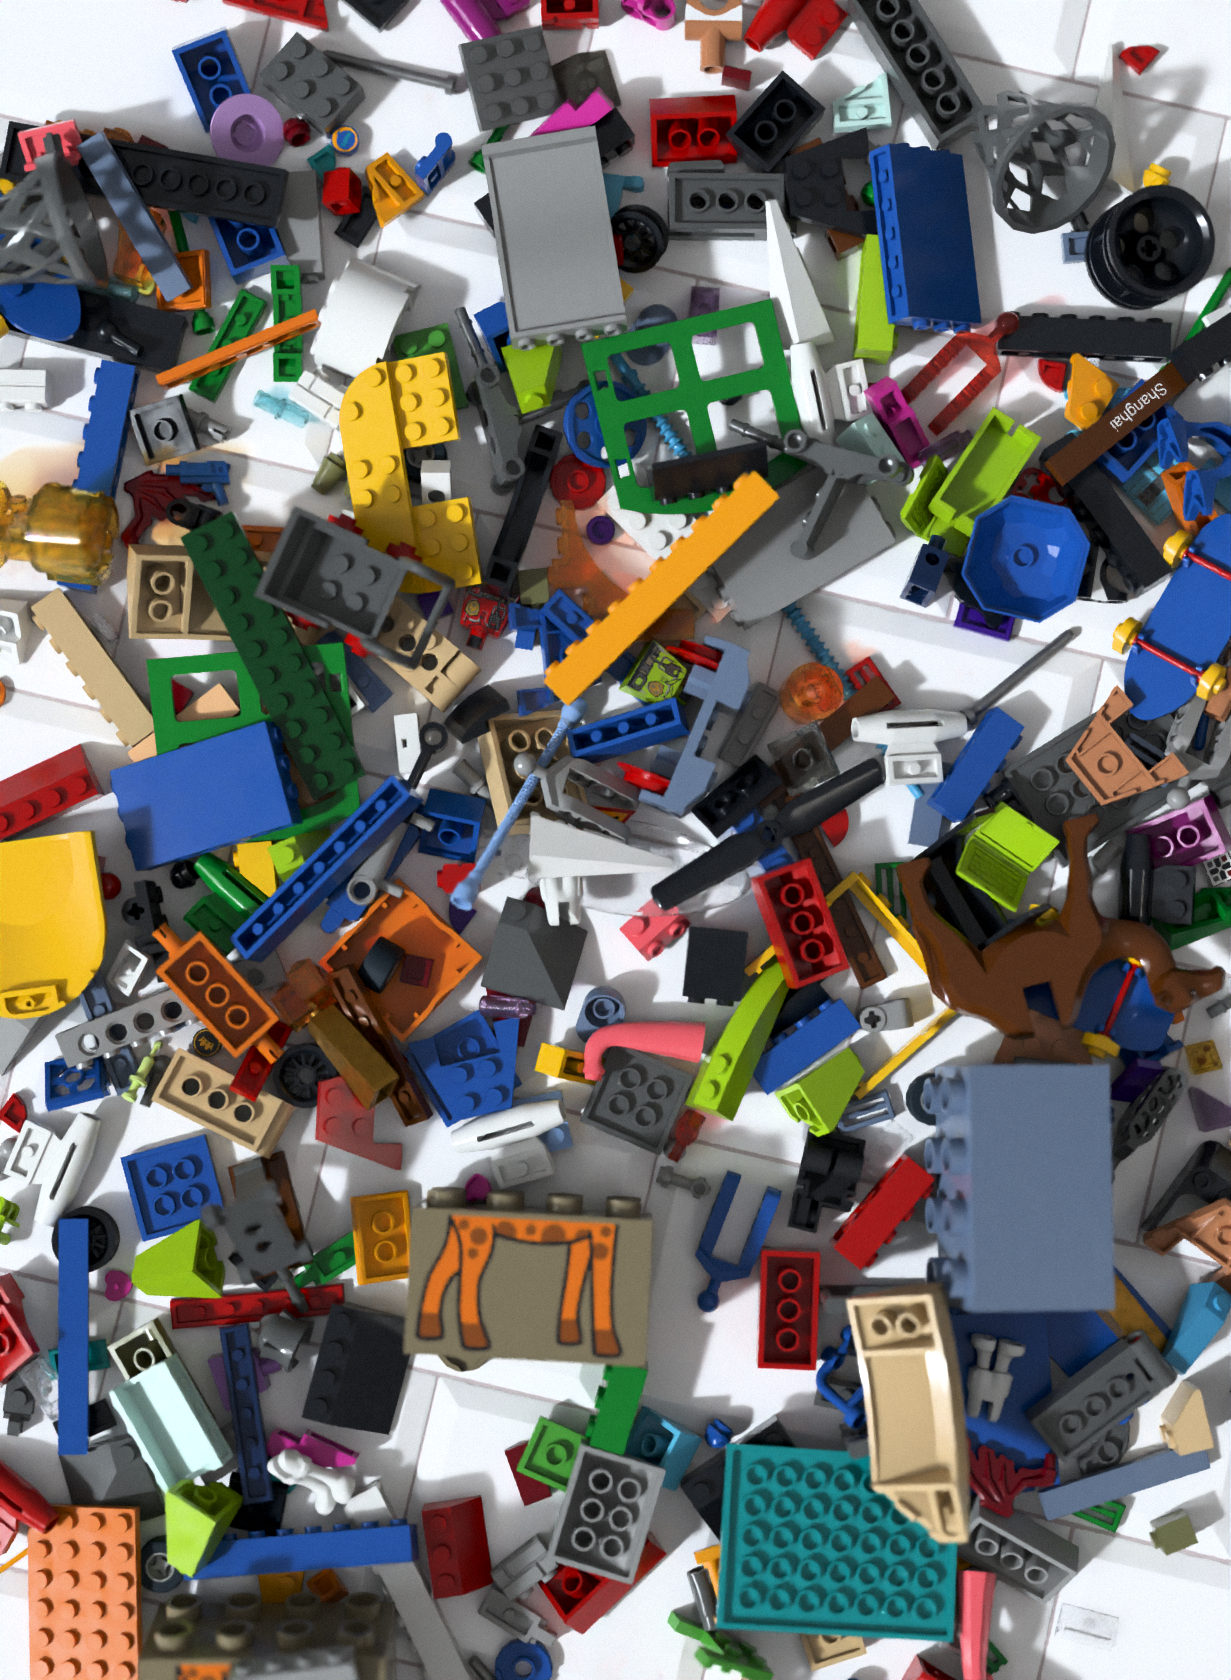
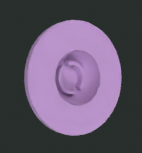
M244 93L229 97L219 105L211 120L210 140L213 150L218 158L263 166L272 165L280 155L284 144L283 122L278 111L265 98L255 94Z

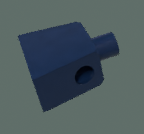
M931 535L928 544H922L899 598L923 608L927 607L937 590L950 555L944 551L947 544L945 538Z

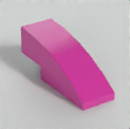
M600 87L596 88L579 105L570 97L533 131L529 137L589 127L611 111L614 103Z
M886 376L863 391L885 432L907 464L914 469L933 456L934 451L913 409L907 405L897 383L893 379Z
M276 1426L267 1442L268 1455L271 1457L279 1455L285 1449H293L299 1451L302 1455L310 1457L312 1463L322 1467L354 1465L360 1454L310 1429H307L303 1437L300 1438Z

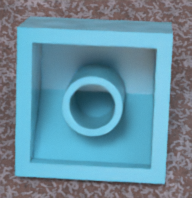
M643 1406L630 1431L624 1452L665 1468L666 1472L661 1487L676 1491L702 1438L684 1425L647 1406Z

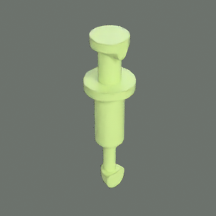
M156 1041L153 1044L154 1047L149 1056L144 1057L136 1074L129 1076L128 1080L132 1084L129 1090L122 1094L125 1100L135 1103L138 1097L136 1094L140 1087L146 1088L147 1082L145 1079L153 1067L156 1052L158 1049L161 1050L164 1044L163 1041Z

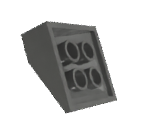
M507 896L481 987L564 1011L588 931L575 924L570 925L569 921L559 917V926H550L545 909Z
M129 1433L90 1444L88 1455H59L73 1504L140 1506V1522L166 1514L165 1502L160 1486L156 1482L155 1474L149 1464L143 1459L138 1444Z

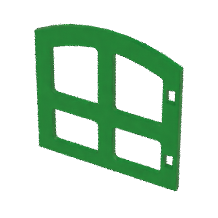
M772 299L580 344L620 509L646 514H694L714 510L712 505L724 494H717L716 489L705 491L706 497L689 500L688 495L677 497V503L664 506L660 505V501L652 502L650 489L640 487L636 482L624 432V425L626 423L684 410L688 416L696 454L716 451L717 447L708 413L709 403L767 390L771 395L781 439L784 440L785 435L790 430L799 429L802 431ZM745 323H752L755 326L763 366L759 369L703 381L699 375L691 341L692 337ZM661 343H669L672 348L680 382L679 387L619 401L615 395L607 361L608 357ZM605 371L608 387L599 390L595 372ZM782 452L768 462L769 477L763 480L771 488H774L792 477L809 463ZM626 459L629 476L620 478L616 460ZM734 491L726 492L725 494L729 497Z
M344 642L305 645L303 648L310 662H319L324 666L326 694L355 749ZM238 651L146 660L157 756L179 749L181 744L201 742L263 721L273 722L270 714H266L262 710L261 696ZM234 670L236 672L241 708L239 716L192 721L177 720L172 686L174 675ZM340 673L341 691H332L330 674ZM358 779L336 789V795L315 805L300 809L303 820L302 824L244 842L287 839L320 830L347 818L361 806Z

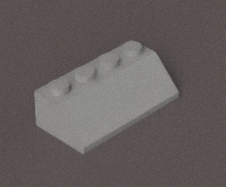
M977 1495L969 1503V1541L957 1542V1556L985 1572L995 1573L996 1578L1045 1605L1078 1573L1079 1547L1015 1510L1012 1516L1005 1518L979 1504L980 1498Z

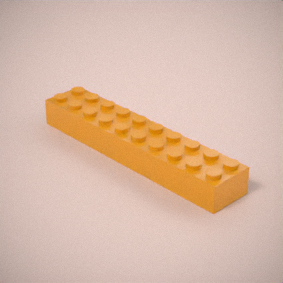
M755 471L750 476L745 472L733 484L735 491L729 497L725 493L720 496L712 505L714 511L708 517L704 514L701 515L691 526L693 532L687 538L681 535L670 546L672 553L666 559L660 556L649 567L652 573L645 580L639 577L628 588L631 594L624 601L618 598L607 609L610 615L601 622L600 619H597L586 630L589 635L582 642L579 640L574 641L565 650L568 656L561 663L557 660L554 661L544 671L547 677L543 682L567 706H571L778 501L779 495Z

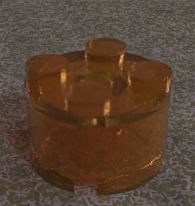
M814 662L803 664L783 681L779 689L780 704L785 714L798 725L818 724L838 709L843 696L841 679L830 667ZM814 691L816 696L809 697L807 692Z

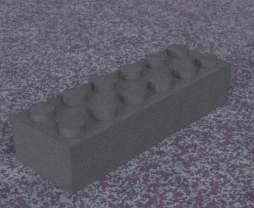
M848 0L846 6L847 13L883 71L887 73L888 79L933 150H941L978 127L976 115L983 104L918 0Z

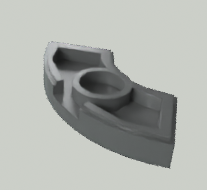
M1129 1421L1123 1425L1114 1426L1097 1439L1095 1445L1087 1453L1077 1457L1081 1476L1120 1463L1124 1453L1126 1454L1129 1444Z

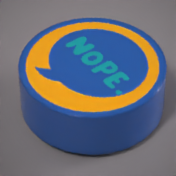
M342 125L337 127L331 134V144L337 154L351 156L359 149L360 139L353 127Z

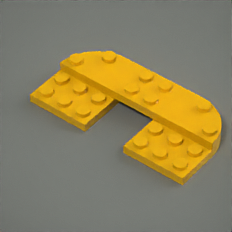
M440 352L393 362L385 361L365 369L349 385L343 397L339 414L340 432L354 518L357 520L356 527L364 530L361 537L369 540L367 546L382 553L385 552L389 542L399 546L402 541L417 548L415 554L424 558L422 564L454 578L455 586L453 589L482 584L483 572L471 497L412 507L403 450L461 440L448 353ZM407 570L408 572L398 591L404 593H431L442 591L443 586Z

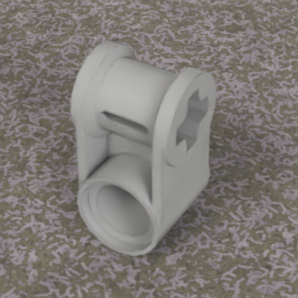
M909 998L895 999L881 1004L865 1006L856 1015V1020L861 1026L860 1029L866 1032L875 1033L914 1027ZM869 1012L871 1015L877 1016V1020L873 1021L872 1027L864 1021V1018L869 1017Z

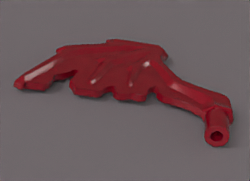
M152 470L147 471L124 483V492L130 494L133 498L134 517L120 534V540L127 549L129 544H140L139 539L142 533L152 525L151 516L156 517L159 521L167 519L166 507L173 499L181 498L188 500L184 497V495L197 497L201 502L205 503L210 500L215 501V495L203 492L198 485H180V476H166V474H154ZM174 504L170 509V513L174 517L173 511L183 514L187 511V508L183 504Z
M967 1437L969 1485L979 1496V1504L1005 1518H1009L1014 1514V1500L1027 1487H1050L1055 1484L1057 1470H1055L1056 1454L1045 1453L1044 1468L1031 1470L1021 1467L1016 1474L1012 1460H1008L1002 1454L997 1459L994 1450L985 1445L978 1449V1460H976L971 1450V1440Z

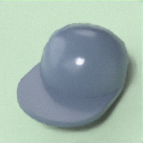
M653 304L640 312L628 332L675 322L678 319L669 307L662 304ZM661 343L628 351L626 354L634 363L641 366H650L659 362L671 345L669 343Z
M607 986L595 987L584 998L576 1022L577 1035L583 1042L587 1043L590 1036L601 1027L623 1023L626 1003L623 996L616 989Z

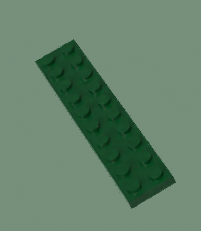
M231 511L181 536L180 539L274 724L280 727L284 743L313 800L365 776L367 773L284 609L254 596L265 571L235 512Z

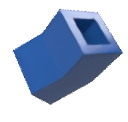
M537 629L517 630L515 648L532 651Z

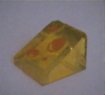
M1213 1039L1184 1046L1191 1074L1199 1075L1223 1069Z

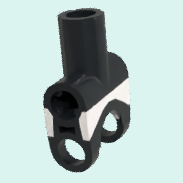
M1089 540L1091 545L1076 600L1098 604L1127 603L1129 594L1111 586L1106 578V570L1109 563L1107 562L1105 552L1100 545H1096L1092 540Z

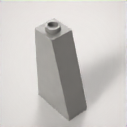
M316 170L289 172L277 230L290 265H300L301 282L306 285L317 284L318 280H325L320 187Z

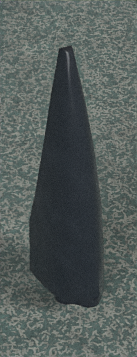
M828 977L797 989L789 988L768 1039L791 1027L831 997L820 985Z

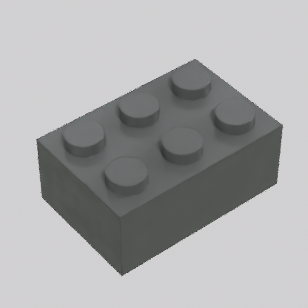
M298 32L292 36L260 73L262 82L268 90L328 140L331 138L332 132L341 126L366 98L363 87Z

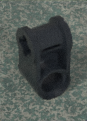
M181 498L171 500L166 507L168 520L175 525L189 529V531L203 526L208 515L207 523L223 515V512ZM178 503L183 504L187 508L186 517L180 520L173 518L170 513L171 507Z
M1006 778L1001 780L999 786L982 797L988 808H995L1002 801L1032 821L1031 812L1020 799L1016 789ZM1005 793L1003 797H1001L999 800H996L998 796Z

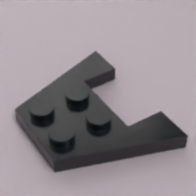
M867 127L784 159L783 169L788 218L865 239L867 234L877 235L875 210L847 211L842 159H863L869 156Z

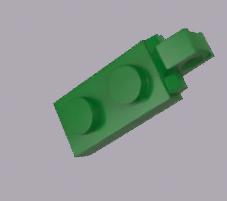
M353 1230L314 1254L313 1264L304 1266L305 1270L294 1276L299 1289L312 1281L316 1286L321 1283L325 1284L356 1264Z

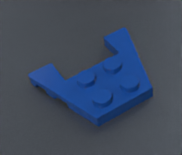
M517 603L507 605L510 631L539 629L543 671L554 661L557 660L561 663L568 656L565 650L573 641L539 609H530ZM601 676L591 686L602 682ZM546 684L545 688L516 691L519 717L526 716L561 700Z
M519 1016L493 1022L500 1052L442 1066L435 1037L408 1043L410 1050L455 1122L512 1108L520 1024Z

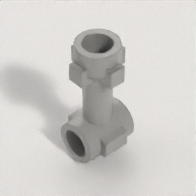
M668 1165L667 1167H660L656 1183L661 1184V1187L667 1189L669 1184L689 1190L692 1192L693 1198L696 1199L709 1195L711 1187L708 1186L705 1177L699 1176V1178L693 1180L673 1173L674 1167Z

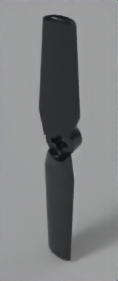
M870 758L790 800L773 820L760 822L753 831L731 835L652 886L650 893L654 902L662 910L668 911L752 866L765 850L776 848L783 838L808 833L882 785L886 781V776L880 762L875 758ZM764 827L768 831L773 829L775 835L772 836L773 842L769 839H762L761 835L765 833Z

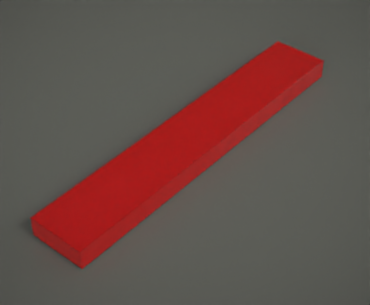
M344 1283L301 1288L300 1291L304 1293L305 1300L309 1305V1309L305 1313H299L296 1306L292 1304L291 1297L286 1289L268 1290L266 1293L264 1291L222 1294V1298L190 1297L171 1299L172 1330L258 1322L266 1315L282 1312L284 1308L296 1318L329 1315L331 1305L335 1299L345 1302Z

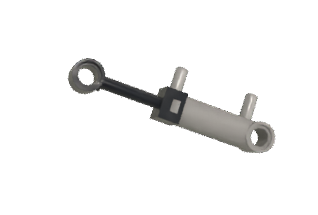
M429 722L423 725L419 731L418 736L422 750L407 780L415 790L432 754L440 753L447 747L448 734L445 727L440 723ZM430 731H438L442 735V739L437 745H430L425 741L426 735ZM418 807L357 867L347 886V895L356 905L367 906L373 903L379 889L398 898L402 897L405 891L404 887L384 878L408 826L410 827V824H413L429 832L435 826V821L416 813ZM360 883H366L370 887V894L365 899L357 898L354 893L355 887Z

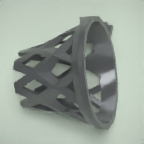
M1006 90L996 94L998 106L983 105L976 115L979 131H971V142L988 171L992 187V204L995 212L1013 230L1036 234L1057 229L1067 223H1070L1074 232L1088 231L1087 225L1090 223L1083 211L1095 199L1111 171L1116 148L1112 124L1108 118L1086 103L1057 104L1037 99L1021 90L1019 93ZM1008 101H1014L1025 104L1008 105ZM1072 114L1089 121L1091 126L1075 129L1065 118ZM1028 115V119L1022 124L1012 126L1015 118ZM988 117H997V129L989 130ZM1053 119L1062 122L1068 129L1052 130L1046 121ZM1095 135L1093 144L1091 146L1090 143L1086 140V138ZM1079 141L1090 154L1087 166H1070L1064 147ZM1032 142L1048 143L1056 162L1037 159ZM1020 144L1022 147L1023 154L1016 152ZM996 146H997V159L994 158V147H996ZM1009 162L1026 168L1028 186L1015 178L1014 174L1010 171ZM1044 176H1064L1067 192L1058 200L1042 194ZM1015 188L1030 196L1029 211L1020 210L1011 199Z
M51 132L47 133L46 137L43 138L46 155L34 158L36 168L22 182L0 197V234H6L0 240V286L46 283L85 285L99 291L107 289L109 281L107 260L89 201L77 174L64 155L60 135L58 133L54 135ZM40 179L41 187H34ZM64 204H66V206H67V208H68V210H69V212H70V214H69L68 216H67V213H66ZM28 205L24 212L19 214L22 207ZM47 212L52 226L42 223ZM74 224L81 238L74 236L71 228ZM34 238L42 239L33 249L30 248ZM59 244L60 248H59L55 253H53V254L51 255V253L54 251V249H55V248L57 247V245ZM80 248H81V249H84V252H85V255H84V256H83V254H82ZM63 256H65V258H66L68 264H66L65 262L61 261L60 259H61ZM29 266L32 267V268L29 269V270H24L25 268H27V267H29ZM62 274L72 278L61 279L54 277V275Z

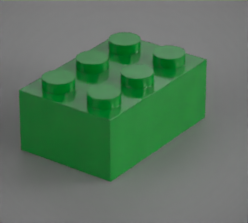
M646 1361V1367L604 1366L602 1379L606 1380L604 1387L598 1386L594 1400V1408H597L596 1415L590 1413L586 1426L585 1436L589 1437L590 1447L623 1456L649 1371L648 1361Z

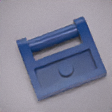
M446 132L439 133L436 136L435 148L427 157L425 155L422 156L415 166L417 185L427 197L456 161L455 153L451 149L453 145L452 138Z

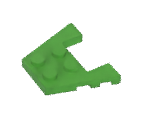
M671 1611L667 1622L675 1632L702 1642L705 1646L699 1645L694 1655L702 1667L712 1669L713 1665L721 1667L720 1671L726 1674H730L732 1670L741 1673L740 1676L749 1680L772 1679L774 1673L766 1665L767 1660L756 1653L757 1649L753 1645L743 1641L740 1644L721 1632L714 1630L704 1631L701 1624Z

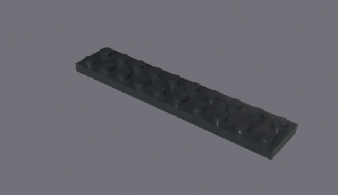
M9 121L0 167V179L19 184L32 172H25L24 165L26 160L17 133L40 126ZM80 133L82 143L92 137V135ZM107 138L146 206L278 230L289 172L286 169ZM82 157L79 160V164L72 167L86 196L107 199ZM40 179L35 184V187H41Z

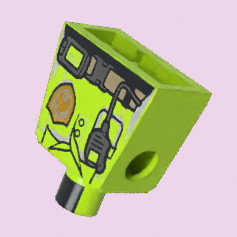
M655 640L645 643L619 687L620 691L650 704L676 697L685 706L691 698L690 695L683 693L685 686L681 684L687 673L686 668Z

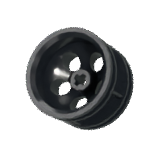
M1152 185L1141 188L1105 211L1094 222L1088 233L1084 251L1088 276L1096 290L1106 300L1116 306L1129 310H1146L1157 307L1189 290L1204 277L1214 256V229L1205 208L1188 192L1169 185ZM1137 213L1144 215L1148 220V228L1144 233H1139L1134 227V218ZM1164 230L1174 233L1177 240L1175 248L1168 249L1160 244V236ZM1117 237L1121 238L1125 244L1123 254H1119ZM1141 247H1142V250H1146L1147 255H1146V253H1142V252H1141ZM1158 263L1169 267L1171 271L1170 280H1163L1156 275L1155 266ZM1126 267L1134 268L1138 272L1139 280Z

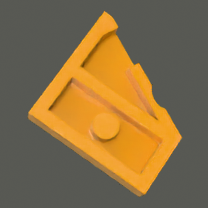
M388 152L366 167L365 177L379 224L382 228L423 200L425 193Z
M1075 353L1070 358V364H1073L1072 375L1067 386L1068 401L1065 405L1064 417L1085 431L1100 419L1120 384L1079 353Z

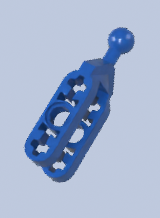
M727 1170L695 1252L696 1258L711 1277L707 1289L703 1290L697 1297V1305L703 1312L710 1313L718 1308L720 1299L717 1293L722 1282L750 1276L782 1194L781 1190L768 1185L737 1264L712 1255L741 1179V1174Z

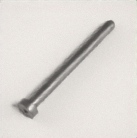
M324 50L322 52L335 64L444 89L445 94L453 96L457 82V76L449 74L447 78L331 50Z
M1068 629L1062 632L970 708L964 706L960 712L965 714L967 722L971 726L977 723L978 715L1070 642L1074 637L1073 631Z

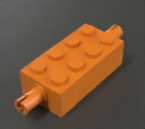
M167 922L162 924L159 928L167 937L159 929L151 935L170 954L168 955L169 958L155 972L234 1058H237L249 1046L254 1045L270 1064L274 1063L277 1057L279 1058L285 1051L277 1045L267 1032L280 1019V1014L202 929L189 941H182L167 925Z

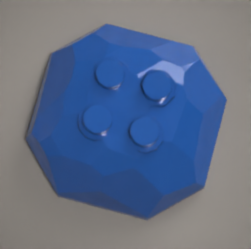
M1010 495L975 517L961 575L982 610L1041 623L1076 601L1091 544L1070 508Z

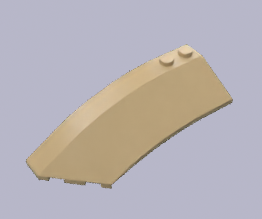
M129 544L127 594L130 639H190L233 642L184 545ZM255 551L265 571L273 552ZM287 616L291 623L293 618ZM291 624L302 646L316 645V642L328 631L332 632L337 628L331 625L328 630L320 626L318 630L309 626L308 630H304Z
M943 1283L912 1284L848 1298L846 1302L859 1359L867 1413L872 1475L870 1487L879 1494L883 1492L893 1500L898 1510L913 1522L917 1520L930 1531L929 1535L936 1541L968 1542L969 1464L960 1371Z

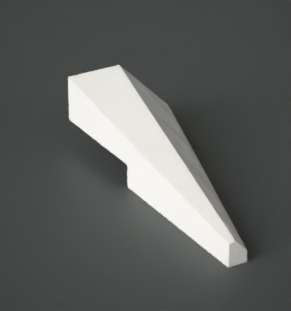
M531 812L528 879L673 871V856L671 855L663 857L651 853L649 848L642 846L641 849L626 845L624 840L587 828L579 830L567 826L565 821L557 819L554 822L540 817V813Z

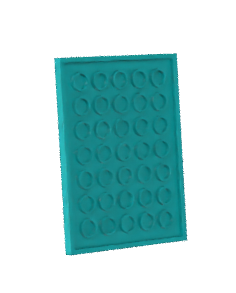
M726 1443L715 1627L953 1642L957 1542L936 1541L929 1535L930 1531L917 1520L913 1522L895 1507L896 1503L883 1492L879 1494L870 1487L872 1484L870 1455L859 1459H852L847 1451Z

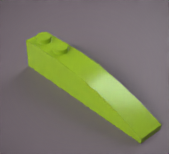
M776 954L771 957L762 969L763 971L757 976L735 1012L708 1049L685 1102L686 1106L733 1122L789 990Z

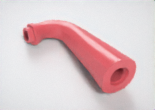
M640 1021L615 1023L601 1027L590 1036L585 1046V1066L582 1072L585 1073L584 1079L602 1080V1076L605 1074L602 1056L612 1046L699 1063L704 1043L705 1022Z
M956 1571V1595L962 1667L965 1680H993L992 1675L986 1672L996 1582L995 1573Z

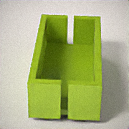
M867 234L861 250L852 360L862 358L863 363L886 365L889 357H894L895 350H897L899 332H894V328L897 325L888 324L878 235Z
M994 407L927 508L929 512L947 523L951 519L954 520L956 523L953 527L968 537L971 536L975 517L1003 499L1042 439L1021 424L1011 437L1007 433L1015 420Z

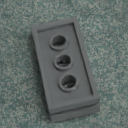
M669 172L667 184L669 240L767 241L765 201L768 199L779 200V207L783 217L790 226L792 238L795 239L797 237V220L788 218L784 174ZM721 204H728L732 208L724 209L721 207ZM749 204L755 205L759 209H752L749 207ZM692 205H700L702 208L696 209Z

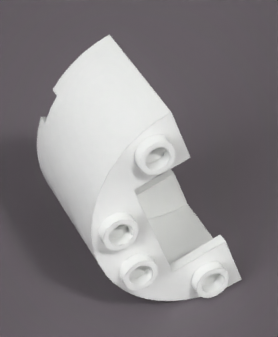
M358 258L349 259L340 279L335 278L329 290V294L332 296L328 306L324 304L318 316V321L322 323L318 337L314 340L310 354L314 355L315 365L354 380L365 369L377 363L388 362L387 355L406 310L412 311L422 285Z

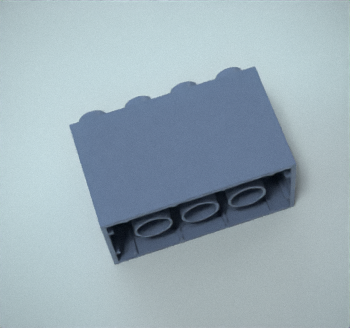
M960 1065L935 1067V1078H927L923 1089V1102L926 1113L936 1114V1138H927L924 1147V1162L928 1173H937V1197H929L926 1201L925 1222L929 1233H938V1257H930L927 1261L926 1282H942L947 1305L972 1312L1115 1310L1109 1065Z

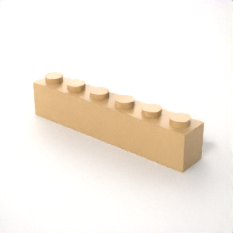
M58 587L30 607L35 613L32 617L35 624L41 631L46 629L52 638L49 640L51 646L58 654L63 652L69 660L65 663L69 671L75 677L80 676L85 682V685L82 686L85 693L92 701L96 698L102 706L99 709L101 715L109 724L113 721L119 729L116 735L125 747L130 745L134 748L154 732L152 711L66 592Z

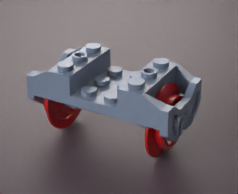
M706 636L702 645L681 640L678 647H665V650L670 655L693 666L683 693L704 701L683 752L680 753L660 745L650 772L619 761L616 764L626 772L623 781L642 789L638 797L639 801L679 819L683 811L699 800L705 791L710 793L718 776V773L713 771L716 764L700 758L708 739L707 736L703 735L705 729L711 731L718 712L734 718L737 712L743 713L752 694V691L747 690L750 684L747 662L750 650L711 636Z

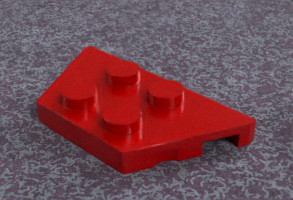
M222 0L223 4L324 32L329 31L324 0Z

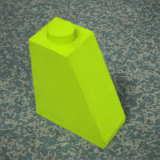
M512 344L502 347L501 350L512 389L522 414L550 406L563 357L561 346L545 344L536 346L529 351L513 350Z
M330 828L296 835L267 847L277 873L284 883L332 835Z
M850 1047L836 1052L774 1094L791 1119L797 1123L800 1121L806 1122L811 1126L809 1128L810 1132L819 1137L835 1129L865 1070L861 1066L858 1055L852 1052Z
M200 1219L186 1225L136 1256L131 1283L146 1295L222 1298L226 1271L223 1260L217 1261L214 1246L218 1242L215 1232L208 1230L205 1223Z
M181 1479L167 1490L165 1494L167 1562L177 1568L179 1572L193 1578L208 1564L243 1503V1496L221 1482L210 1481L208 1486L194 1485V1481L190 1479Z

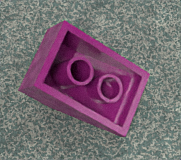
M1211 794L1189 803L1182 810L1174 809L1125 831L1126 836L1127 833L1151 835L1155 869L1167 864L1194 866L1231 850V837Z

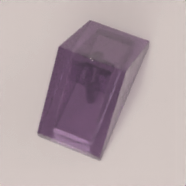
M1190 1086L1188 1094L1198 1131L1206 1133L1231 1126L1230 1106L1199 1088Z

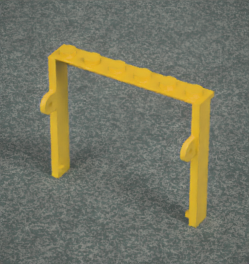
M851 871L824 896L829 908L832 902L849 888L927 975L926 965L918 943L908 932L911 926L901 915L895 918L888 910L892 905L881 893L876 896L869 889L872 883L862 872L857 875L854 871ZM772 943L744 967V972L749 977L755 971L760 974L763 971L760 967L775 954ZM946 1007L864 1081L861 1080L854 1094L861 1100L954 1017L957 1012Z

